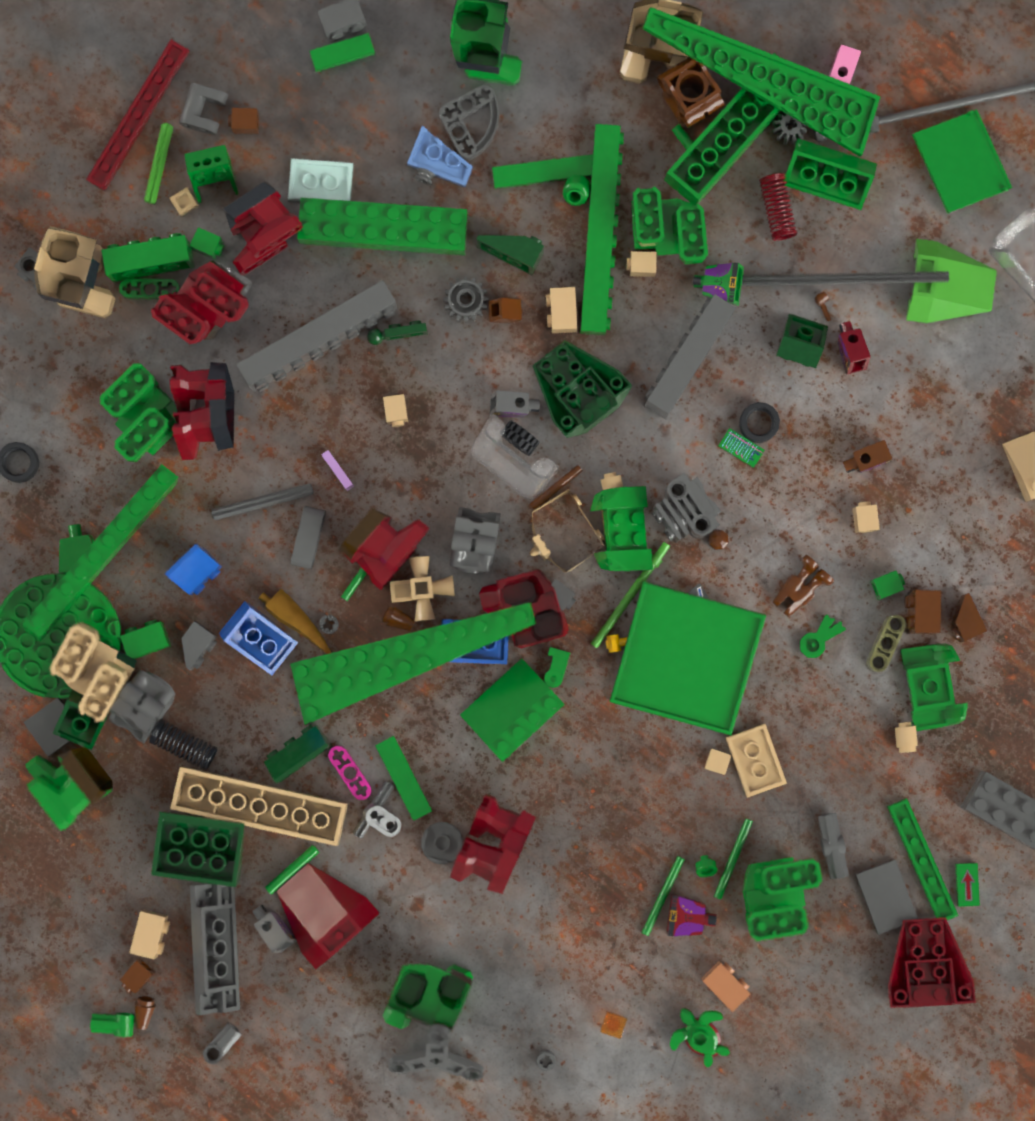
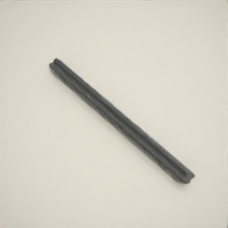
M900 271L898 273L893 272V274L892 272H885V274L884 272L882 274L881 272H877V274L876 272L874 274L873 272H869V274L868 272L866 274L861 272V275L860 272L858 274L853 272V275L852 272L850 274L849 272L848 274L845 273V275L844 273H840V275L839 273L837 275L836 273H832V275L831 273L829 275L828 273H824V275L823 273L821 275L820 273L819 275L817 273L816 275L815 273L813 275L808 273V276L807 273L805 275L803 273V276L802 274L799 276L798 273L795 276L794 274L792 276L791 274H787V276L786 274L784 276L783 274L782 276L781 274L779 276L778 274H774V276L773 274L771 276L770 274L769 276L767 274L762 276L761 274L758 277L757 274L756 276L753 274V277L752 274L751 276L748 274V277L743 275L742 286H773V284L774 286H786V284L788 286H794V284L799 286V284L815 285V283L816 285H823V283L824 285H831V283L832 285H836V283L838 285H844V283L845 285H852V282L853 284H860V282L861 284H868V282L869 284H876V282L877 284H881V282L883 284L884 282L885 284H889V282L891 284L892 282L893 284H897V282L905 284L908 281L909 283H913V281L914 283L916 281L917 283H921V281L923 283L924 281L925 283H929V281L931 283L932 281L933 283L935 281L936 283L937 281L939 283L940 281L941 283L943 281L948 283L949 272L941 271L940 273V271H933L932 273V271H925L924 273V271H917L916 273L915 271L913 273V271H909L908 273L907 271L905 273V271H901V274Z

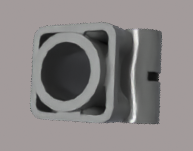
M459 507L452 540L450 566L463 572L475 574L492 571L501 513H479L470 508Z
M139 670L133 680L125 685L119 697L110 708L111 715L109 721L117 727L127 729L137 740L144 744L152 734L157 723L163 719V716L173 704L175 692L159 676L151 672Z

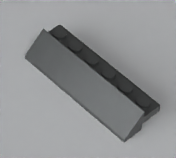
M209 883L190 885L195 1015L240 1010L235 887Z

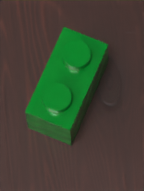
M155 619L144 623L145 627L138 630L137 627L124 630L125 634L121 635L120 638L126 655L137 659L170 647L171 643L163 622H157Z

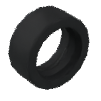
M762 402L749 405L743 411L739 420L741 433L753 443L769 441L776 435L780 426L778 412L773 406ZM764 411L770 416L772 425L766 434L756 435L749 430L747 419L751 413Z
M13 442L0 450V473L3 477L12 482L22 483L29 481L35 476L39 468V458L33 448L24 443ZM16 450L24 451L30 458L28 470L19 475L12 474L6 467V458L11 452Z

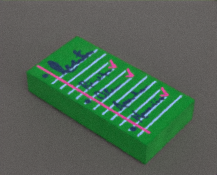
M730 428L718 445L719 448L752 468L755 467L765 451Z

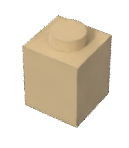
M631 251L630 258H626V270H630V276L655 277L656 252Z
M404 394L383 397L387 424H392V427L404 426V422H408Z
M871 502L858 503V507L853 508L855 533L880 530L877 505H871Z

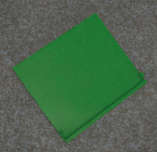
M977 109L974 111L970 110L964 115L912 134L947 214L1013 188Z

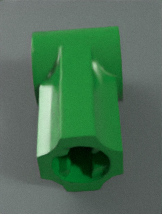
M92 1014L90 1022L91 1032L114 1034L117 1037L133 1036L134 1014Z

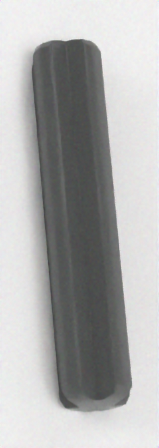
M385 781L371 804L375 803L382 807L394 789V785ZM372 811L370 816H373L375 811ZM363 816L353 831V834L358 838H363L370 827L363 819Z

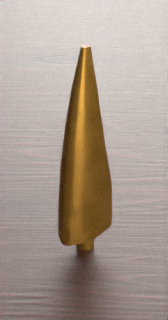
M280 589L272 599L264 592L260 595L258 599L265 604L264 609L279 622L306 637L325 654L332 653L307 614L283 589Z

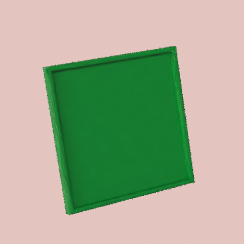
M643 581L610 702L732 736L767 615Z

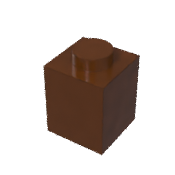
M232 108V115H228V127H231L234 134H259V112L257 108Z
M498 298L488 301L489 322L510 324L522 320L521 299Z
M139 958L120 978L122 987L127 992L136 994L155 974V971Z

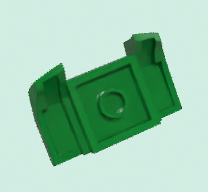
M646 486L611 488L595 494L590 511L603 510L606 551L594 553L601 569L608 571L653 570L651 549H647L644 518V508L648 507Z
M942 643L900 649L912 705L913 726H916V732L947 727L963 722L966 718L968 703H955L949 663L960 661L953 646Z

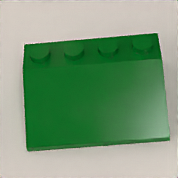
M521 658L462 712L460 716L503 762L565 704Z

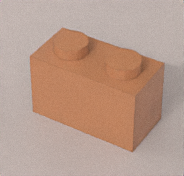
M718 961L701 980L733 1012L751 995L747 991L749 986L742 978L737 980L732 975L735 971L726 962L722 964Z

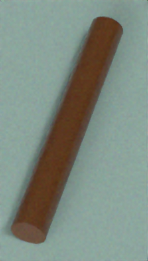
M576 465L529 504L532 509L536 510L583 471L581 467Z

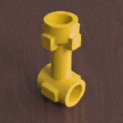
M619 634L606 636V649H608L609 653L621 651V647L626 644L627 637L619 638Z

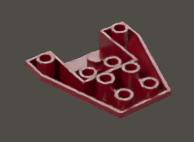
M310 863L276 891L301 953L315 969H318L380 914L366 896Z
M946 918L902 921L888 983L890 1008L976 1003L974 980Z

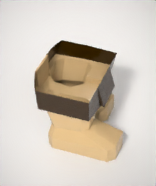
M641 0L635 2L631 10L623 47L625 52L620 70L623 80L639 84L647 79L650 60L664 62L666 67L670 69L672 67L675 68L683 60L691 58L642 29L650 7L701 26L703 11L692 5L672 0Z

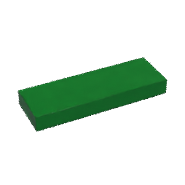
M366 33L310 50L315 70L319 72L375 55L370 35Z

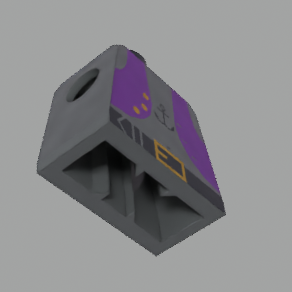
M497 390L490 396V417H525L528 415V412H539L540 401L538 399H529V393Z
M263 905L253 911V914L258 919L254 926L272 952L282 953L297 941L277 913L268 912Z

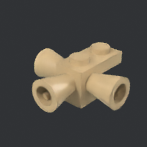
M430 556L409 558L414 578L390 582L392 603L417 601L415 621L435 620L430 599H434V594L455 596L453 575L436 581H432V577H428Z

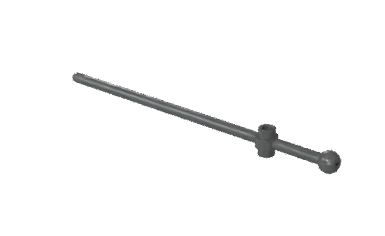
M1035 82L884 116H876L875 113L869 134L879 132V125L1035 91ZM814 130L816 141L824 142L828 139Z

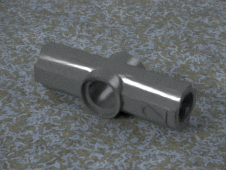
M828 813L818 816L822 835L821 848L824 857H826L830 879L849 876L844 854L846 853L844 838L840 834L837 814Z

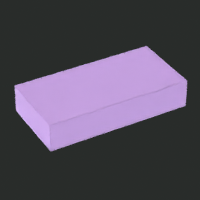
M329 450L323 453L322 457L345 489L348 491L354 487Z

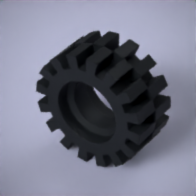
M509 420L500 432V435L506 441L528 456L532 454L540 443L531 433L512 420Z

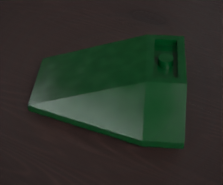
M566 340L532 365L553 423L566 438L590 431L620 407L632 388L631 383L618 369Z

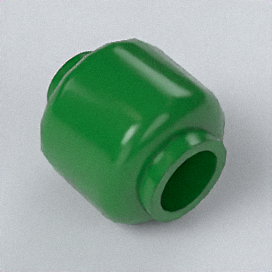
M581 175L569 177L565 182L562 192L565 201L573 206L583 205L590 195V182Z

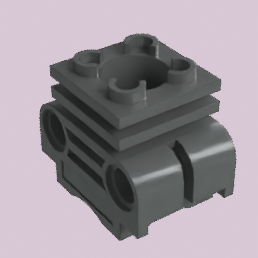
M685 473L669 483L665 489V499L653 507V517L658 524L662 522L666 528L664 531L665 535L670 541L674 540L675 543L688 534L694 538H703L720 526L715 518L721 512L720 509L706 495L704 486L699 478L696 477L690 481ZM673 487L680 489V496H676L672 493ZM696 522L704 524V531L696 529Z

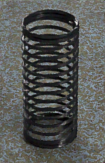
M161 719L154 728L149 743L157 744V747H161L162 750L166 748V752L170 751V754L174 753V756L183 757V761L187 759V763L191 762V765L195 764L196 767L200 765V769L206 771L212 763L218 748L213 746L210 750L212 745L209 744L203 758L198 763L207 745V742H205L194 761L195 755L203 743V740H201L189 760L199 740V737L196 738L189 754L185 757L187 750L194 740L195 736L193 735L184 753L181 755L182 749L190 737L189 733L176 754L179 745L186 735V731L183 732L176 748L172 751L182 729L178 731L171 747L168 749L169 743L178 727H175L168 743L164 747V743L174 726L171 725L163 742L159 745L169 726V722L165 725V720Z

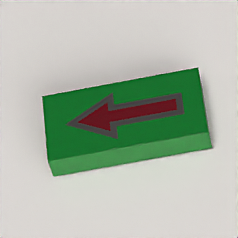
M956 863L957 906H980L978 863Z

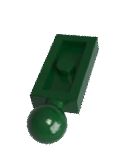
M412 321L407 326L392 324L388 326V329H384V331L373 328L368 331L367 340L372 345H378L384 339L389 341L427 335L426 323Z

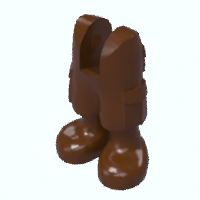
M807 554L802 558L803 566L797 576L792 574L773 600L776 607L784 602L788 596L793 600L783 612L787 617L795 613L801 606L808 604L815 597L814 590L821 585L830 586L834 583V579L826 571L820 569L807 585L803 584L819 568V565Z

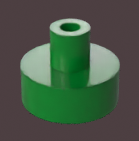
M702 855L700 861L695 864L696 874L699 877H711L717 873L716 861L709 859L708 855Z

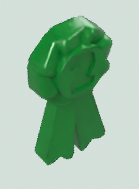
M825 615L816 633H807L799 641L800 652L807 658L819 657L825 651V641L846 630L842 626V622L839 621L829 628L835 619Z

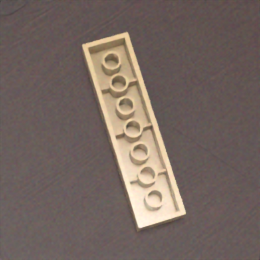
M183 766L179 769L170 809L218 820L245 823V826L338 846L348 803Z

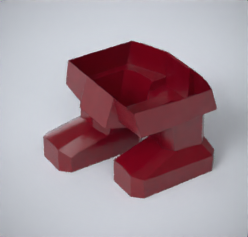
M539 569L498 579L496 584L481 588L479 597L483 611L487 613L531 603L536 624L512 634L515 647L522 649L561 638L568 634L569 629L565 614L560 610L555 589Z
M485 793L469 834L476 838H482L491 833L501 839L498 847L466 837L449 878L461 882L474 873L489 882L487 890L503 894L536 817L525 810L519 814L499 806L496 797Z

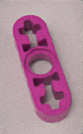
M343 746L331 748L328 755L329 760L353 796L358 800L367 799L372 792L371 785L351 755ZM336 749L338 752H344L342 758L345 762L347 759L351 762L345 764L341 769L338 767V765L342 764L339 759L334 760L333 758ZM347 767L355 768L356 776L353 779L345 777L344 771ZM359 776L362 778V781H359V784L362 787L366 786L368 788L365 791V796H363V794H357V791L359 789L356 784H354L353 787L350 785V783L356 781L359 778Z

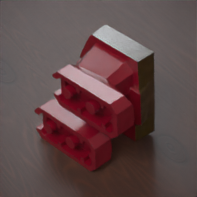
M212 260L191 272L179 292L159 296L157 304L151 309V314L154 319L189 344L201 342L203 339H214L226 321L240 320L249 304L247 298L242 295V292L247 284Z
M372 507L343 541L339 550L343 552L352 564L356 561L370 576L372 583L382 590L417 550L416 545L430 528L421 520L416 519L397 532L390 526L392 517Z

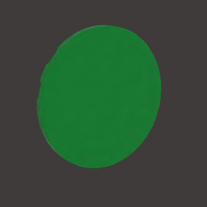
M61 573L33 577L17 586L0 605V663L6 674L26 691L41 697L67 699L72 689L62 677L57 674L52 675L50 667L71 627L82 622L98 631L100 641L120 651L121 626L117 613L109 599L96 586L90 584L41 642L23 629L24 621L65 576V574Z

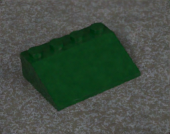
M160 811L151 875L236 887L240 881L245 823Z

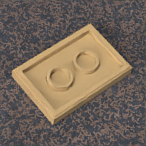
M766 724L725 738L747 798L787 784Z

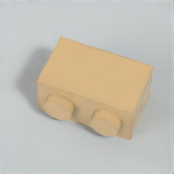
M575 287L550 288V294H546V307L551 308V315H547V327H552V333L577 332Z
M148 910L140 911L130 949L131 954L156 959L158 954L162 955L165 942H162L163 935L168 933L170 922L167 921L168 915Z

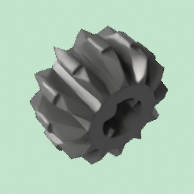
M784 112L783 115L778 113L776 116L777 120H774L772 123L776 127L772 130V133L779 134L776 140L779 141L783 138L784 145H787L789 140L792 145L796 144V139L798 138L803 140L802 134L807 133V129L804 127L806 125ZM788 124L793 125V126H792V130H788V129H787V128H788V126H787Z

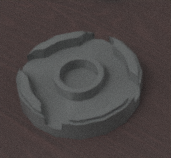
M437 822L430 825L424 831L421 838V848L424 855L436 864H448L454 861L463 846V838L460 831L448 822Z

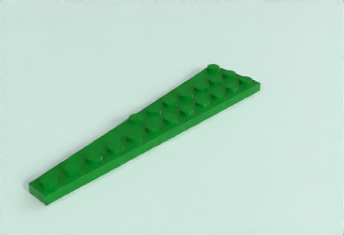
M652 7L648 9L643 30L857 156L863 155L881 96Z
M531 603L290 663L304 725L536 624Z

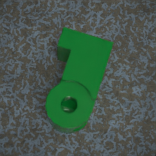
M550 647L548 655L553 656L550 670L546 672L544 680L547 686L556 688L563 681L570 652Z

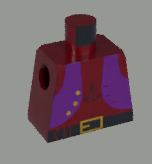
M850 321L840 324L841 334L837 343L846 375L866 370L871 355L861 329L853 330Z
M671 894L666 934L668 936L702 935L703 925L716 926L717 914L705 913V903Z

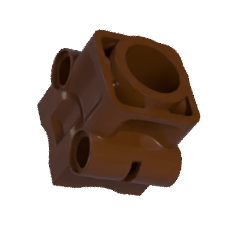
M692 58L683 60L675 68L672 67L657 76V81L663 90L662 96L679 123L685 124L688 128L704 119L706 115L709 116L724 106V101L720 96L722 91L709 74L706 66ZM691 88L699 94V97L694 99L687 98L681 93V90Z

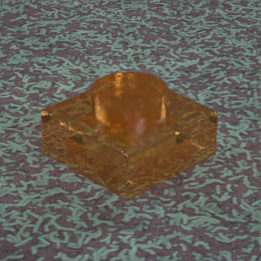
M606 1011L600 1032L621 1039L627 1017Z

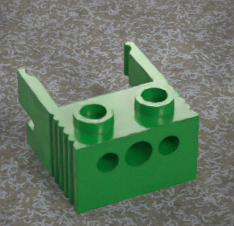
M226 145L184 154L187 173L198 204L201 203L199 186L229 179L233 191L236 195H239L235 173Z

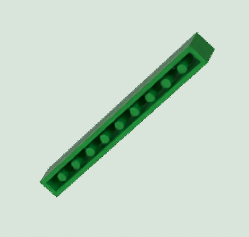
M595 125L580 334L605 335L606 330H610L611 318L607 317V310L612 309V297L608 296L609 289H613L614 276H610V268L615 267V256L611 254L612 247L616 248L617 235H613V227L618 226V214H614L615 206L619 207L620 194H616V186L621 184V173H617L618 165L622 166L623 153H619V145H623L624 132H620L621 126Z
M161 464L24 621L23 629L41 642L177 485L178 476Z

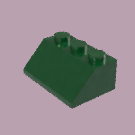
M310 724L301 731L303 735L295 739L293 736L284 743L285 748L279 752L275 749L266 756L268 760L264 764L276 784L288 778L332 746L318 725L313 727Z

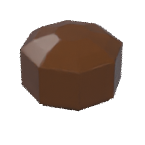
M714 530L708 536V545L714 550H723L728 544V535L723 530Z

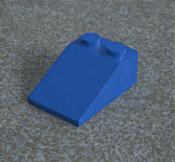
M195 544L165 575L192 596L194 593L198 595L206 587L204 584L209 579L214 580L221 573L219 569L222 566L205 548Z
M246 601L242 603L219 632L223 641L270 675L275 673L298 644L294 638Z
M442 619L441 625L448 624V623H452V622H456V621H460V620H456V619ZM509 636L450 662L507 664Z

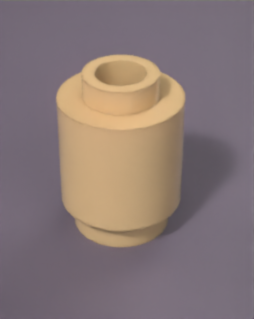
M616 472L604 474V479H601L602 489L623 487L621 475L617 476Z
M911 722L898 723L899 727H895V737L899 753L916 752V746H918L916 726H912Z

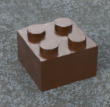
M913 590L908 592V596H905L904 606L908 608V617L904 618L907 634L933 635L941 633V590Z

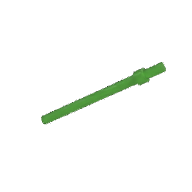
M665 542L662 543L655 555L652 554L653 570L655 567L658 568L662 563L661 559L671 547ZM653 570L642 571L590 643L595 648L599 647L638 593L643 581L648 579Z

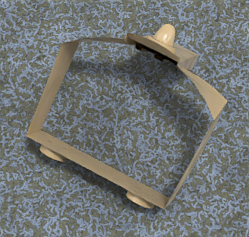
M569 489L532 512V531L534 536L532 542L534 547L530 551L531 556L540 555L544 560L548 559L555 564L549 556L550 551L549 549L547 550L544 541L542 542L539 534L536 535L533 513L567 493L570 494L603 546L600 549L604 547L602 541L605 539L599 529L594 530L580 508L582 503L576 494L572 496ZM555 564L564 573L569 572L568 570L562 569L557 564Z

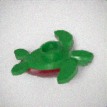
M681 1009L680 1018L686 1024V1028L677 1029L671 1035L670 1048L673 1051L685 1040L687 1046L693 1052L704 1056V1065L708 1068L713 1063V1057L718 1054L722 1056L730 1054L729 1048L721 1045L720 1034L714 1024L711 1023L722 1020V1013L708 1010L704 1011L700 1017H695L689 1009Z

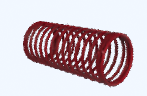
M783 173L770 174L759 180L773 241L789 239L798 234L797 230H795L797 227L793 226L795 222H791L795 218L791 217L793 213H789L793 209L789 208L791 204H787L791 200L787 199L789 195H785L789 191L785 190L787 186H783L787 183L783 181L786 178Z

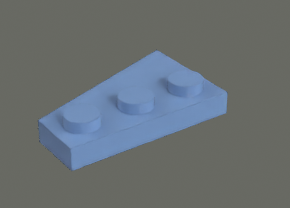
M424 126L421 127L407 165L415 169L423 168L429 170L436 177L466 187L473 166L456 152L449 149Z

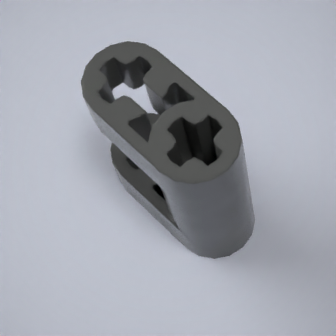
M191 83L179 124L196 131L216 135L219 124L210 119L200 117L204 103L206 101L225 106L229 95L217 89Z

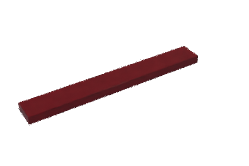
M170 39L86 178L87 182L106 191L190 52L189 49Z

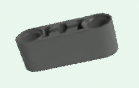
M309 506L304 507L291 558V565L312 570L325 520V510Z

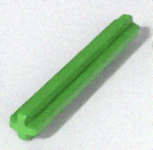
M162 123L144 197V201L149 204H155L173 131L171 124Z

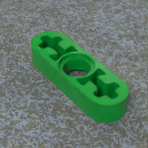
M125 279L120 283L119 291L126 299H159L158 297L161 296L159 295V284H162V288H169L170 284H172L176 288V290L172 291V294L179 292L181 287L174 279ZM128 284H131L133 288H139L138 284H141V295H139L138 290H132L128 294L124 288H128ZM148 284H154L156 287V291L151 295L146 294L144 291L145 286ZM161 290L162 295L169 294L167 290Z

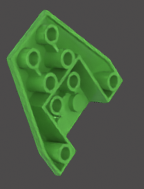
M916 239L913 259L916 260V273L917 271H924V273L925 271H932V273L933 271H940V273L941 271H948L949 280L948 283L946 281L945 283L944 281L942 283L941 281L940 283L938 281L937 283L936 281L934 283L933 281L932 283L930 281L929 283H925V281L924 283L922 281L921 283H917V281L914 283L913 281L912 297L908 300L906 321L932 323L992 311L997 270L940 242Z

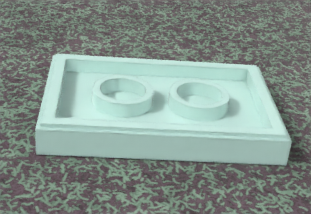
M291 159L288 201L300 202V197L351 201L353 163Z

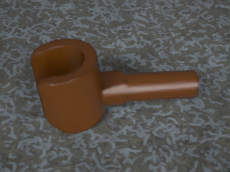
M820 292L815 296L814 301L821 308L828 322L831 321V317L825 303L830 299L825 292Z

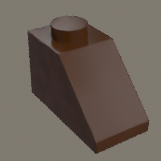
M970 594L961 595L951 623L953 626L951 631L956 640L959 639L960 642H965L987 632V629Z

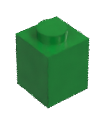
M199 227L189 245L193 251L213 260L220 256L224 249L221 237Z
M897 570L870 580L877 600L904 590V578L901 573H897Z

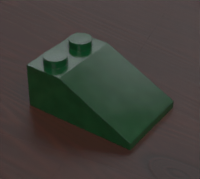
M478 235L476 239L478 249L533 276L544 254L542 241L534 236L529 238L527 236Z

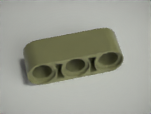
M891 615L884 620L866 661L870 671L881 672L888 667L906 626L905 619L901 615ZM893 618L899 622L897 630H893L890 627V621ZM883 638L890 640L891 645L889 649L882 647L881 641ZM875 657H879L882 660V666L878 669L872 663Z

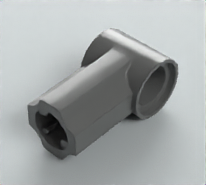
M228 1022L203 1051L204 1060L209 1064L218 1063L240 1038L242 1033ZM210 1048H216L219 1051L218 1058L213 1059L209 1056L208 1051Z

